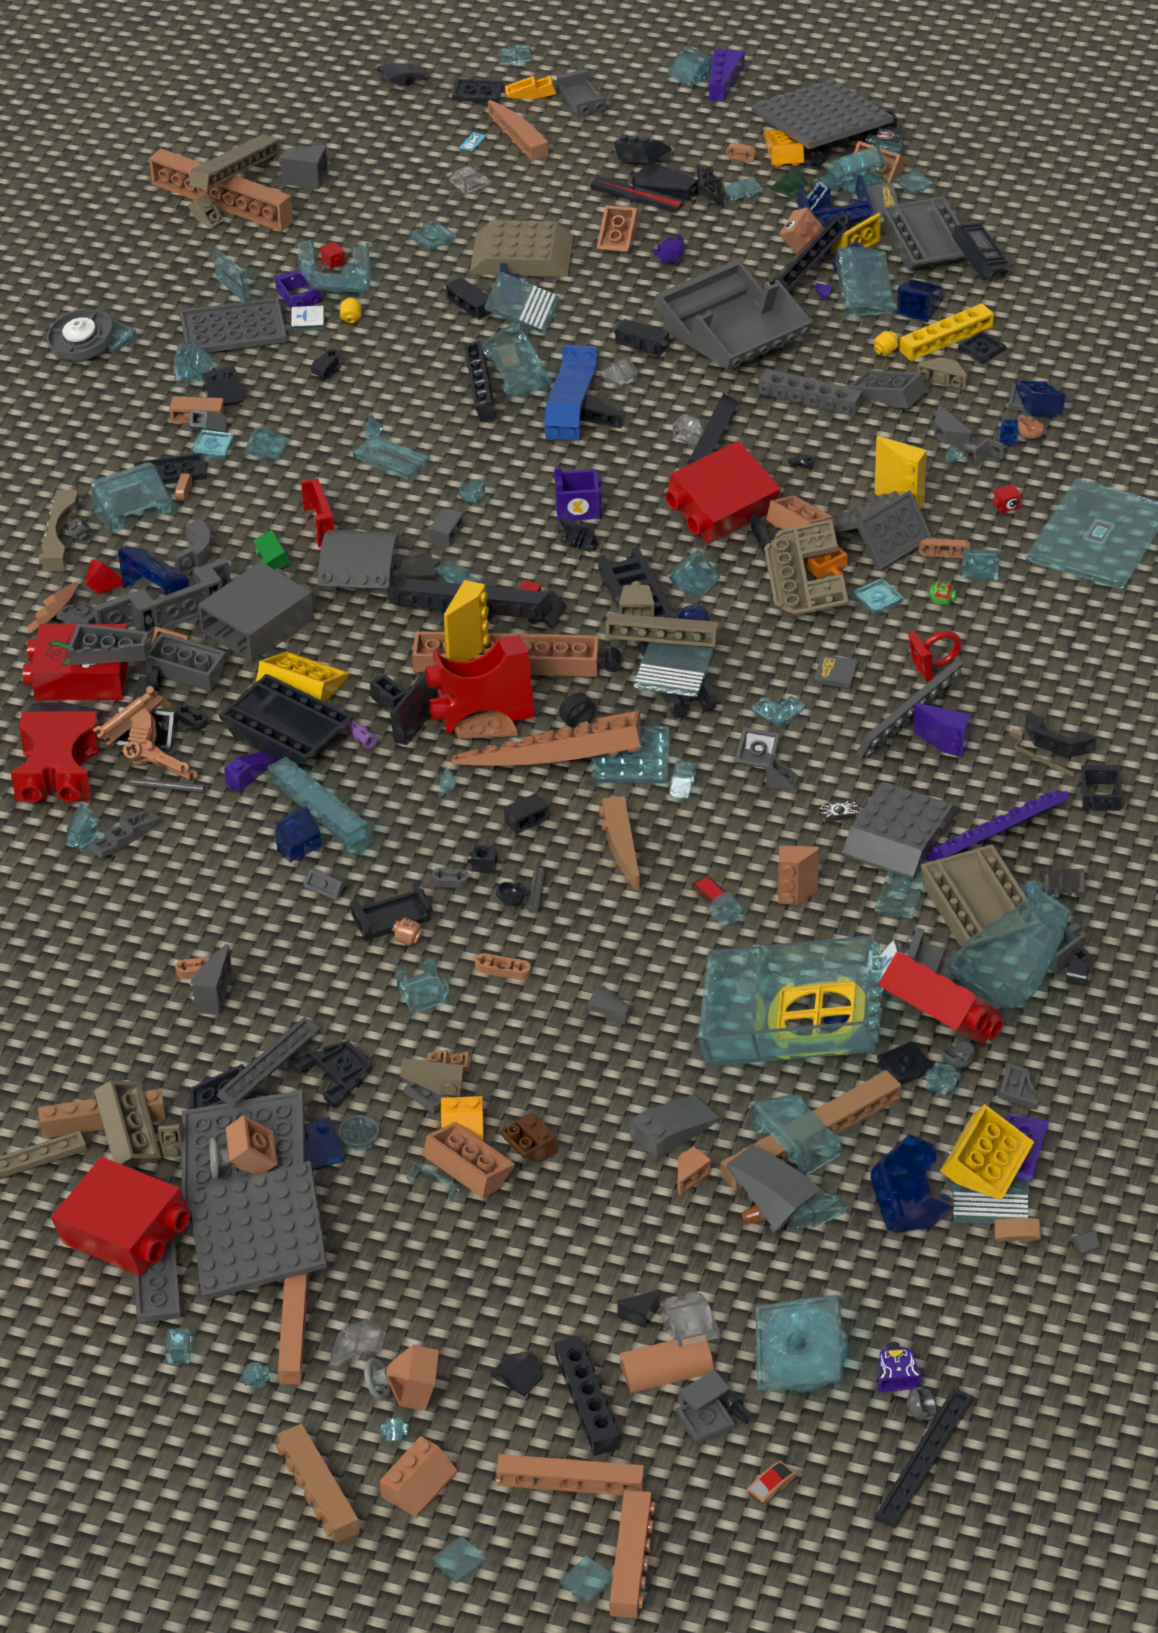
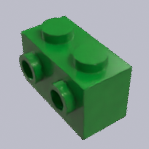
M272 530L253 540L257 546L254 549L259 558L263 557L261 562L273 569H281L291 563Z

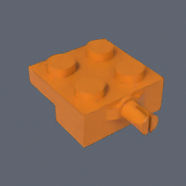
M838 547V551L804 558L805 568L818 579L830 573L835 576L840 575L843 572L839 569L847 566L848 554Z

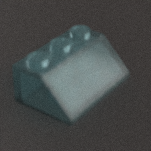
M879 145L838 158L825 166V168L837 181L844 179L845 182L853 179L854 175L860 177L867 174L869 170H872V172L880 170V166L885 164V160Z

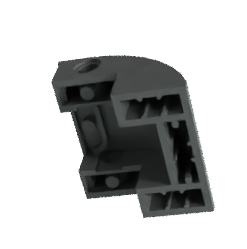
M328 529L324 535L320 552L317 578L319 590L338 592V588L372 589V592L376 594H388L386 589L392 584L393 568H397L399 533Z

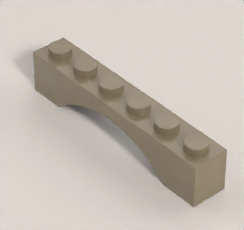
M56 490L55 497H52L53 508H50L49 511L50 519H47V530L44 532L45 542H42V553L39 554V563L42 564L43 571L65 572L67 562L66 550L58 536L63 526L77 515L79 508L78 490Z

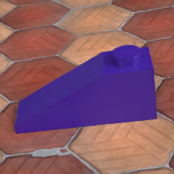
M262 751L237 757L224 768L226 785L241 792L278 760Z

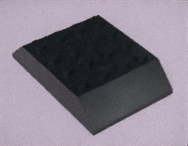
M265 674L219 714V718L235 739L291 767L298 766L310 759L354 719V716L268 674Z

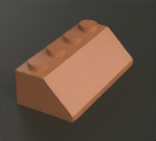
M456 1122L426 1137L423 1156L482 1198L496 1192L515 1166V1163Z

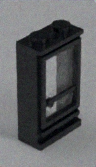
M982 222L958 225L951 236L982 280H986L993 271H995L992 274L994 278H997L999 275L1005 278L1012 270L1013 265L1009 264L1008 260L1005 259L1004 254L982 226Z

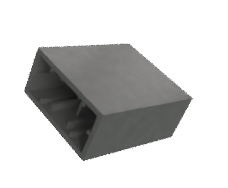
M260 561L198 604L201 632L253 663L314 620L312 602H314L315 597L312 590L306 584L299 585L289 579L281 569H273Z

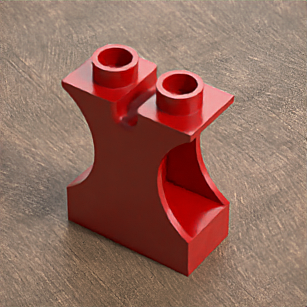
M520 635L499 638L486 654L470 661H453L443 657L436 650L432 651L434 665L425 667L429 689L438 687L440 689L437 690L438 698L429 699V707L432 720H442L447 733H451L455 725L467 715L482 710L501 712L512 721L535 717L529 654Z
M96 711L21 713L19 730L23 754L28 756L29 759L23 765L11 771L15 801L30 803L47 800V795L54 791L57 792L58 799L64 802L91 801L87 770L80 766L89 758L97 755L99 751L100 738L93 731L98 726Z

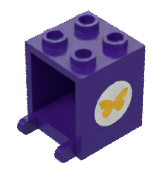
M556 467L554 469L557 521L559 522L560 519H570L573 521L600 519V512H603V503L600 500H602L603 496L601 476H597V469L562 471L560 467Z

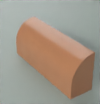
M704 1333L620 1353V1368L630 1393L704 1376L714 1370L710 1348Z

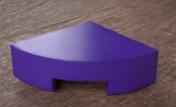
M816 283V292L821 295V298L828 300L833 286Z

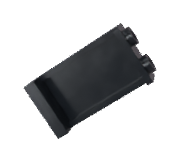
M417 882L412 883L413 891L362 907L358 900L351 901V916L364 941L393 933L392 929L396 921H401L404 917H408L420 924L431 921L430 912H433L431 902L426 901L423 888H419Z

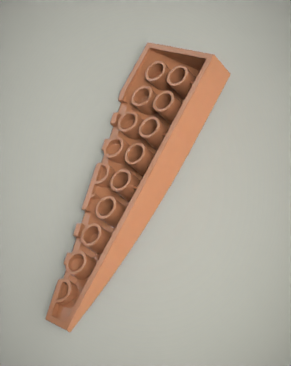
M640 711L597 718V722L592 724L588 723V721L581 722L576 728L569 726L561 727L557 730V733L550 730L522 737V741L517 743L510 740L498 748L495 745L487 746L482 749V752H479V749L459 753L453 755L451 761L452 764L529 765L568 761L603 754L616 755L624 750L633 752L638 750L642 743Z

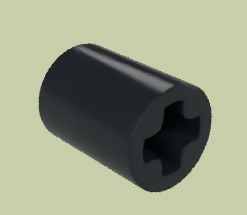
M610 647L605 651L604 668L608 672H616L620 669V650L615 647Z

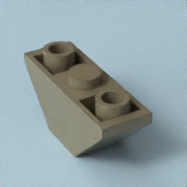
M939 357L918 363L917 373H922L923 380L962 390L966 389L967 374L957 361Z

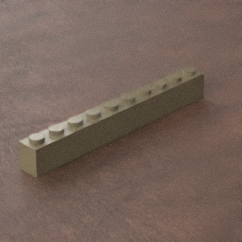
M261 134L192 169L189 173V185L209 190L278 154L279 139Z

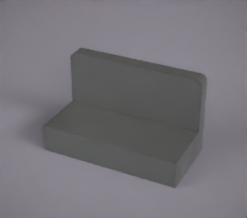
M310 868L303 886L339 901L344 886L350 887L352 883L322 870Z
M712 1370L681 1389L677 1402L680 1406L688 1404L696 1412L727 1393L729 1386L715 1370Z

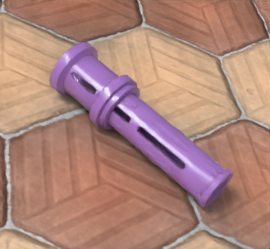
M354 719L345 726V728L353 733L354 739L362 743L364 748L370 749L377 743V736L370 733L366 726L359 725Z

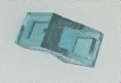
M676 762L671 780V797L689 799L696 763Z

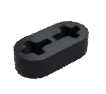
M188 704L180 705L176 711L179 713L178 720L195 730H202L207 727V717L203 712Z

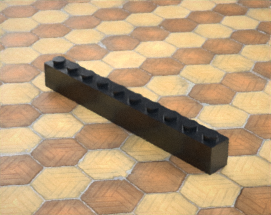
M397 578L386 590L390 604L447 610L462 584ZM485 586L486 593H488L486 606L489 608L488 614L543 619L553 609L549 592Z

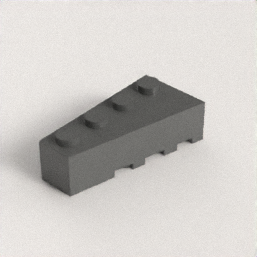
M77 623L67 653L70 665L145 661L152 646L149 632Z

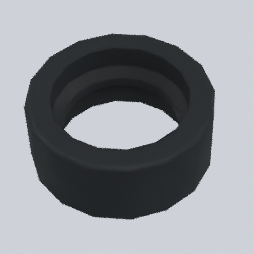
M582 692L573 693L562 702L559 709L560 718L567 726L576 728L581 722L588 721L589 723L596 713L595 703L586 693ZM585 704L579 714L570 717L574 709Z

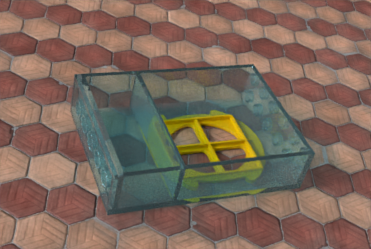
M875 936L708 951L698 1034L706 1065L718 1066L875 1052L876 1043H879L877 1028H880L878 1013H881L879 999L882 998V988L878 986V983L883 976L881 969L885 968L884 958L880 957V944L876 943ZM834 992L841 994L851 1002V1005L822 1008L824 993ZM811 993L816 994L814 1009L786 1012L787 1008L797 999ZM850 1015L846 1023L821 1025L823 1017ZM814 1019L813 1026L787 1028L785 1025L787 1020Z

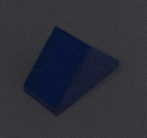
M819 180L801 207L808 208L812 214L829 209L831 189Z

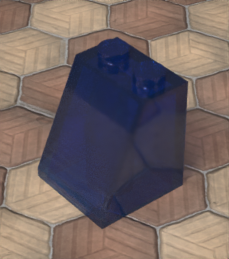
M914 279L899 285L897 315L929 322L943 301V287Z

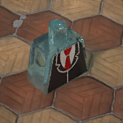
M879 128L877 136H867V144L901 154L905 128Z

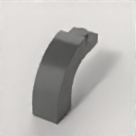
M199 518L185 526L186 540L192 545L174 555L175 568L179 572L192 565H196L199 568L211 556L210 530Z

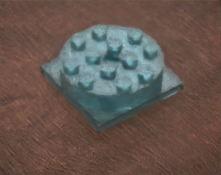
M839 1295L756 1306L757 1391L761 1393L788 1389L795 1392H811L829 1383L843 1382V1365L847 1357L848 1340L845 1329L841 1324V1298Z

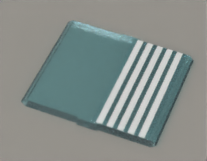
M501 272L496 279L484 308L512 322L544 334L548 329L560 298L533 284Z
M649 642L644 658L640 662V668L633 687L698 697L703 680L707 675L714 649L693 645Z
M1013 1179L1001 1200L954 1182L952 1188V1197H954L953 1223L995 1224V1220L1028 1218V1200L1030 1195L1028 1181Z

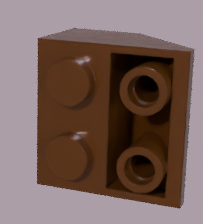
M533 1112L499 1131V1134L524 1159L543 1162L558 1153L557 1136Z

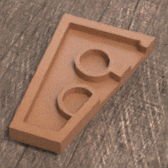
M494 710L463 718L453 728L458 739L517 736V729L512 720L507 715Z

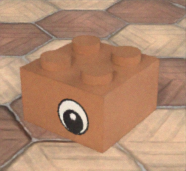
M808 208L793 211L779 234L797 254L819 231L822 225Z

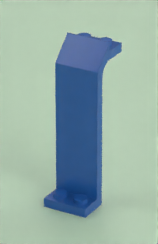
M562 346V365L546 403L545 439L580 440L581 409L597 370V346Z

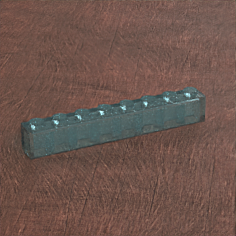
M285 757L267 767L271 783L348 847L353 849L371 839L369 823L366 820H362L355 811H351L345 803L340 802L335 795L329 793L326 787H322L305 770H301L295 762Z

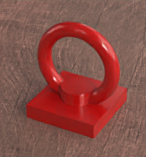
M915 631L908 633L911 660L926 682L933 680L931 667H941L950 663L960 652L961 639L955 632L941 631L935 633L924 644ZM943 638L952 639L954 641L952 651L942 659L933 660L930 650L931 645Z

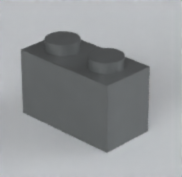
M443 508L440 514L436 515L433 524L428 528L430 543L450 547L464 526L463 512Z

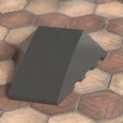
M754 1145L750 1146L726 1165L741 1188L744 1187L748 1192L747 1197L749 1200L755 1202L760 1209L759 1214L762 1218L768 1220L771 1225L769 1228L773 1233L783 1227L791 1215L808 1201L811 1204L814 1203L826 1192L787 1163Z

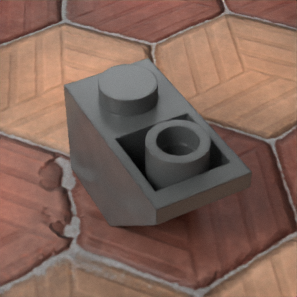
M190 410L189 428L191 431L226 433L227 415L207 410Z

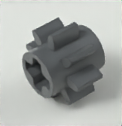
M77 518L68 524L71 527L68 532L73 539L82 540L90 535L88 532L90 526L84 519L79 520Z

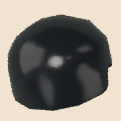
M502 882L497 886L496 895L505 905L515 906L524 900L527 886L522 888L520 882L516 884Z

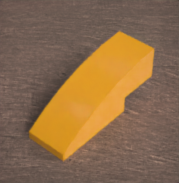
M551 75L539 80L532 76L505 86L508 98L535 99L556 94L555 84Z

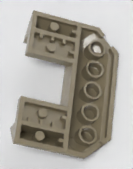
M832 519L779 530L775 535V539L765 546L764 550L775 606L796 616L849 604L843 574L808 581L804 558L838 551Z

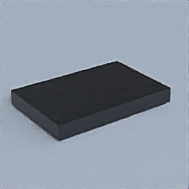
M457 78L452 100L484 103L492 100L498 103L503 89V81Z

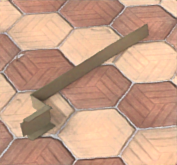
M1012 729L1011 732L1009 731V736L1018 740L1015 744V750L1075 777L1074 772L1019 747L1023 741L1021 737L1023 733Z

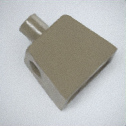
M634 581L631 585L624 586L619 601V614L654 617V601L650 586L642 585L639 581Z

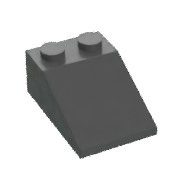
M225 944L197 970L195 978L191 979L190 990L193 991L192 1004H195L196 1013L220 1015L232 976L229 944Z

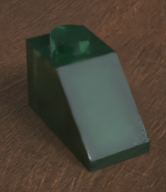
M797 168L777 180L770 188L791 197L795 194L798 196L805 191L804 187L809 183Z

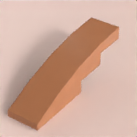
M77 581L43 601L45 607L35 613L37 620L26 627L30 633L39 628V624H44L53 618L65 606L78 586Z

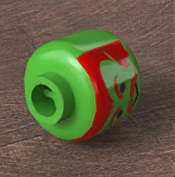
M941 581L936 582L935 585L932 584L929 598L932 599L933 604L949 606L952 601L955 602L957 591H954L953 584Z

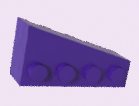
M714 50L709 79V100L724 101L731 86L735 84V79L739 77L741 69L745 67V51Z

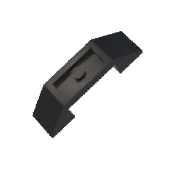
M1027 712L1025 729L1034 746L1067 758L1094 753L1096 736L1078 731L1073 739L1045 730V718Z

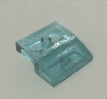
M430 221L423 223L422 229L410 231L409 237L428 251H431L452 241L456 234L439 222Z

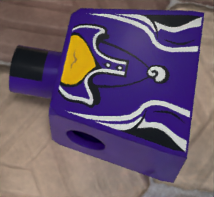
M898 1342L888 1343L887 1350L880 1351L878 1392L912 1390L913 1388L920 1387L921 1374L911 1349H900Z

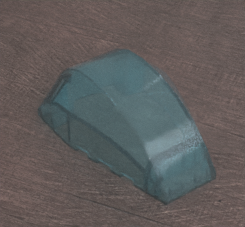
M1040 889L1021 901L1014 910L1004 913L1001 919L995 923L991 922L988 924L987 928L981 933L977 932L946 964L947 968L966 989L993 1004L998 1009L1015 1008L1026 1002L1038 990L1064 934L1070 909Z

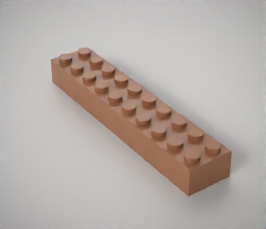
M161 148L149 158L152 184L194 200L208 193L216 208L281 232L293 223L291 195L239 176H234L209 190H203L189 185L190 171L203 163Z
M415 632L412 654L413 672L423 673L425 667L434 665L432 651L436 650L443 657L447 658L445 632ZM488 633L490 635L489 644L485 645L481 653L470 659L474 660L486 654L499 638L520 635L528 650L530 675L597 677L599 636Z

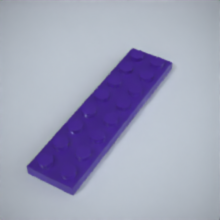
M1059 790L1045 793L1039 796V799L1028 801L1020 808L1016 807L1009 810V813L1005 815L1002 814L993 818V821L982 823L976 829L967 830L961 833L962 835L959 837H953L946 840V843L942 845L939 844L930 848L931 852L927 854V861L945 858L1070 798L1067 791L1059 792Z

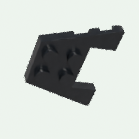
M348 1040L323 1047L324 1050L318 1052L307 1051L304 1052L303 1056L295 1058V1055L288 1059V1064L298 1074L317 1064L337 1084L323 1092V1099L334 1109L372 1070V1063Z

